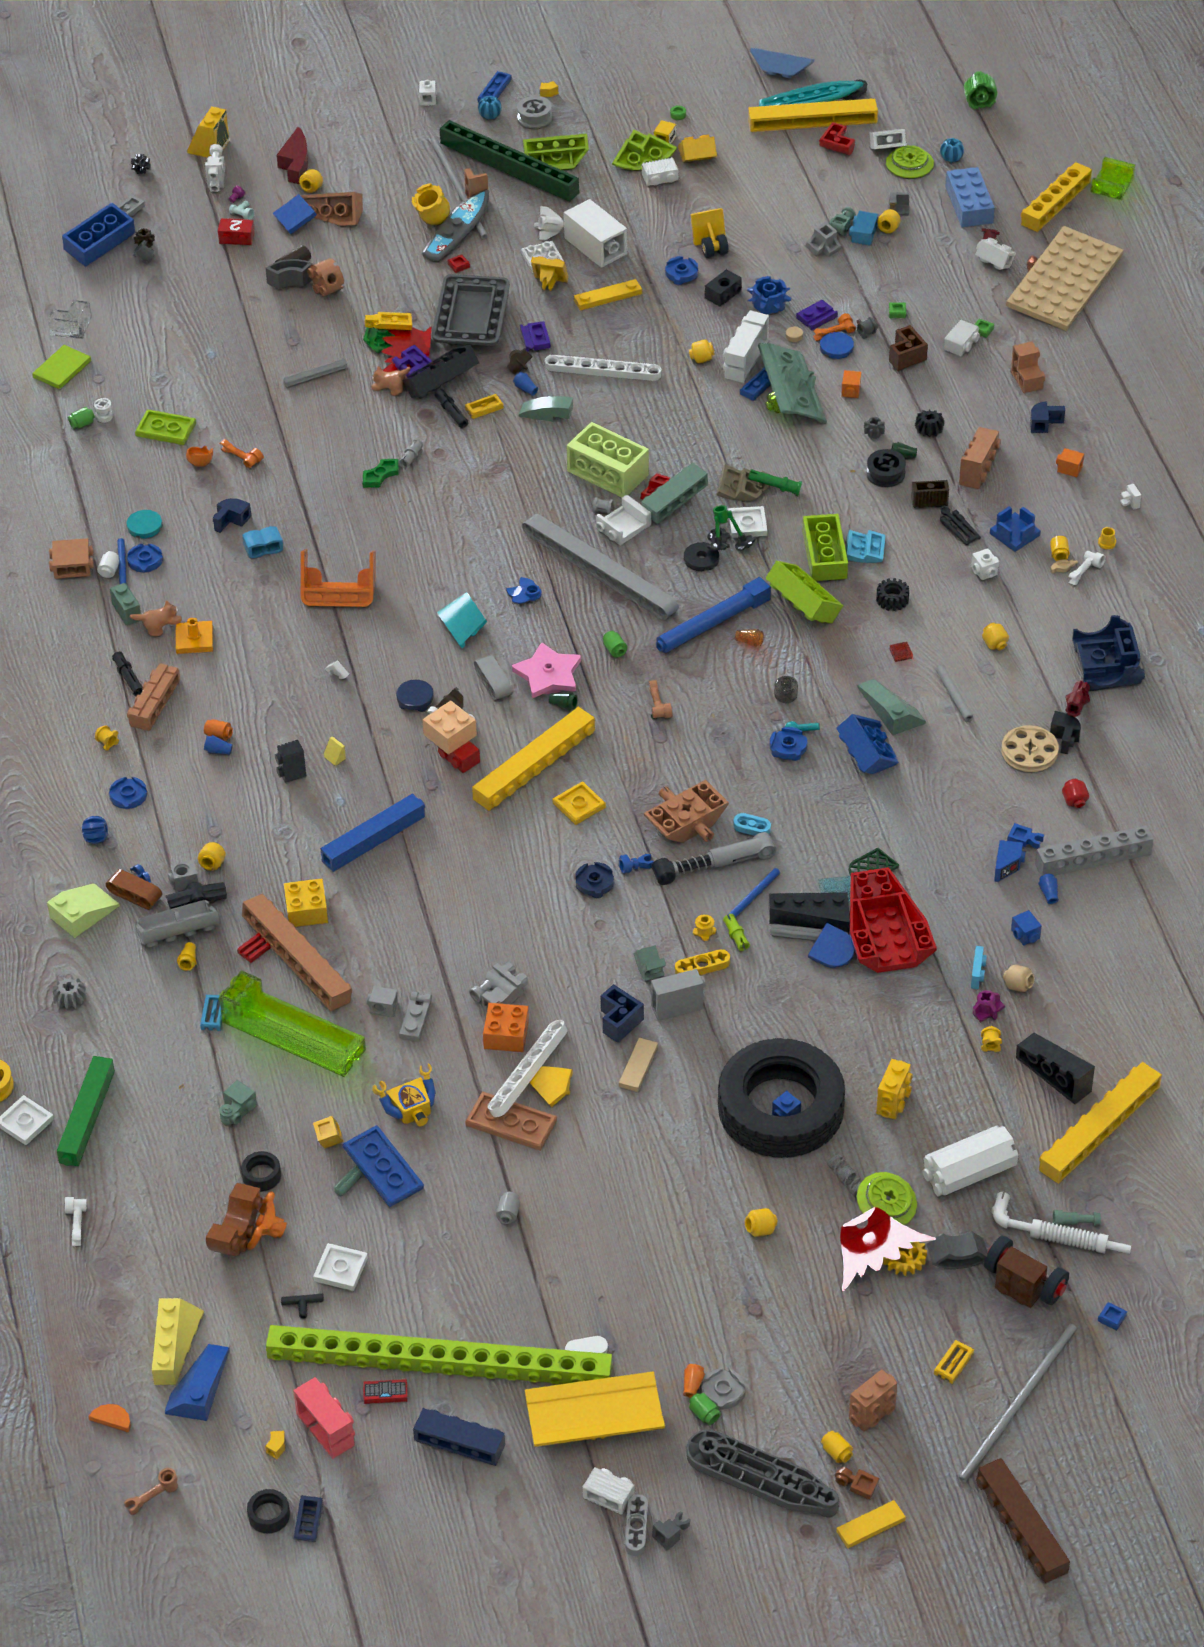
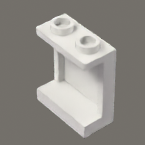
M628 495L622 497V506L607 516L596 515L597 530L619 545H622L651 526V512Z

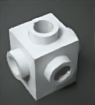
M987 548L972 554L971 567L973 572L981 580L998 575L999 560Z

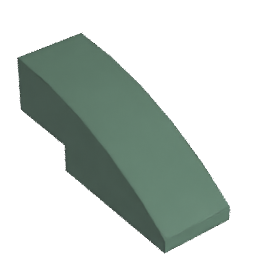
M549 396L529 400L523 403L519 417L553 422L554 417L569 419L573 410V397Z

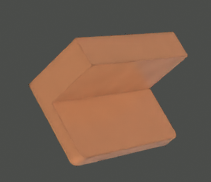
M470 168L464 169L465 193L468 198L488 189V175L486 173L474 176Z

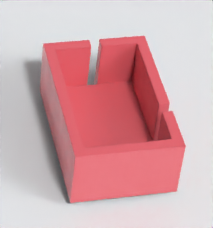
M314 1377L293 1390L297 1416L307 1428L318 1422L309 1428L310 1432L332 1459L355 1446V1432L352 1426L354 1423L353 1418L348 1412L345 1413L341 1409L340 1402L336 1397L332 1398L327 1386L323 1382L320 1383Z

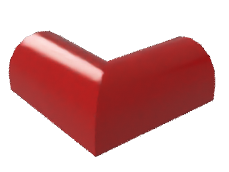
M832 122L820 138L819 145L823 148L851 155L855 147V139L844 136L847 126Z

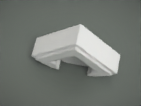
M338 660L325 668L330 675L335 674L339 676V679H345L349 675Z

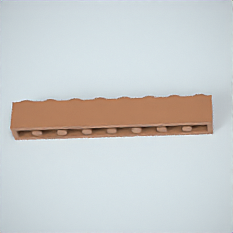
M260 894L243 902L242 917L257 933L261 934L262 938L266 939L270 947L330 1011L351 1002L352 988L350 984L340 977V974L329 965L328 961L317 952L316 948L309 944L305 936L301 935L295 929V926L284 917L283 913L277 910L271 900Z

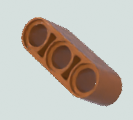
M118 869L105 883L106 888L112 894L147 910H150L163 895L160 888L121 869Z

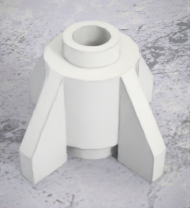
M541 206L540 215L544 216H540L538 222L534 223V227L542 230L539 232V240H547L563 229L564 222L549 207Z

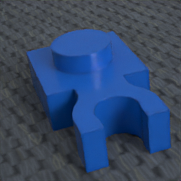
M1014 823L1007 841L1023 843V847L1029 844L1033 848L1039 849L1041 842L1044 841V834L1032 833L1031 828Z

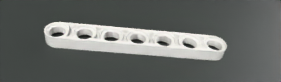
M549 355L545 358V368L553 372L657 381L661 378V367L656 364Z
M556 1020L548 1025L490 1101L488 1109L493 1117H500L510 1109L566 1035L568 1029L563 1020Z

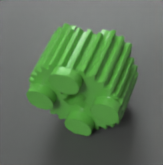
M978 71L964 83L965 97L969 107L971 106L975 110L979 107H992L991 105L996 103L997 88L995 80L991 75L988 76V74L985 75V73Z

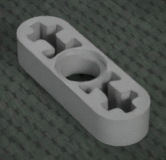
M640 1494L633 1495L628 1500L625 1549L631 1556L643 1554L646 1548L648 1501L645 1496ZM636 1503H640V1514H635ZM634 1521H639L643 1524L640 1529H634L630 1525ZM634 1537H638L637 1547H633Z

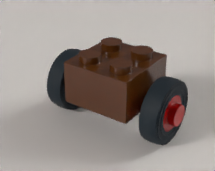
M1003 1235L991 1245L984 1262V1267L988 1271L996 1273L995 1288L1000 1293L1012 1297L1019 1304L1026 1305L1029 1308H1032L1039 1298L1043 1302L1053 1305L1065 1292L1069 1280V1272L1061 1267H1057L1049 1277H1046L1048 1266L1014 1248L1013 1241Z

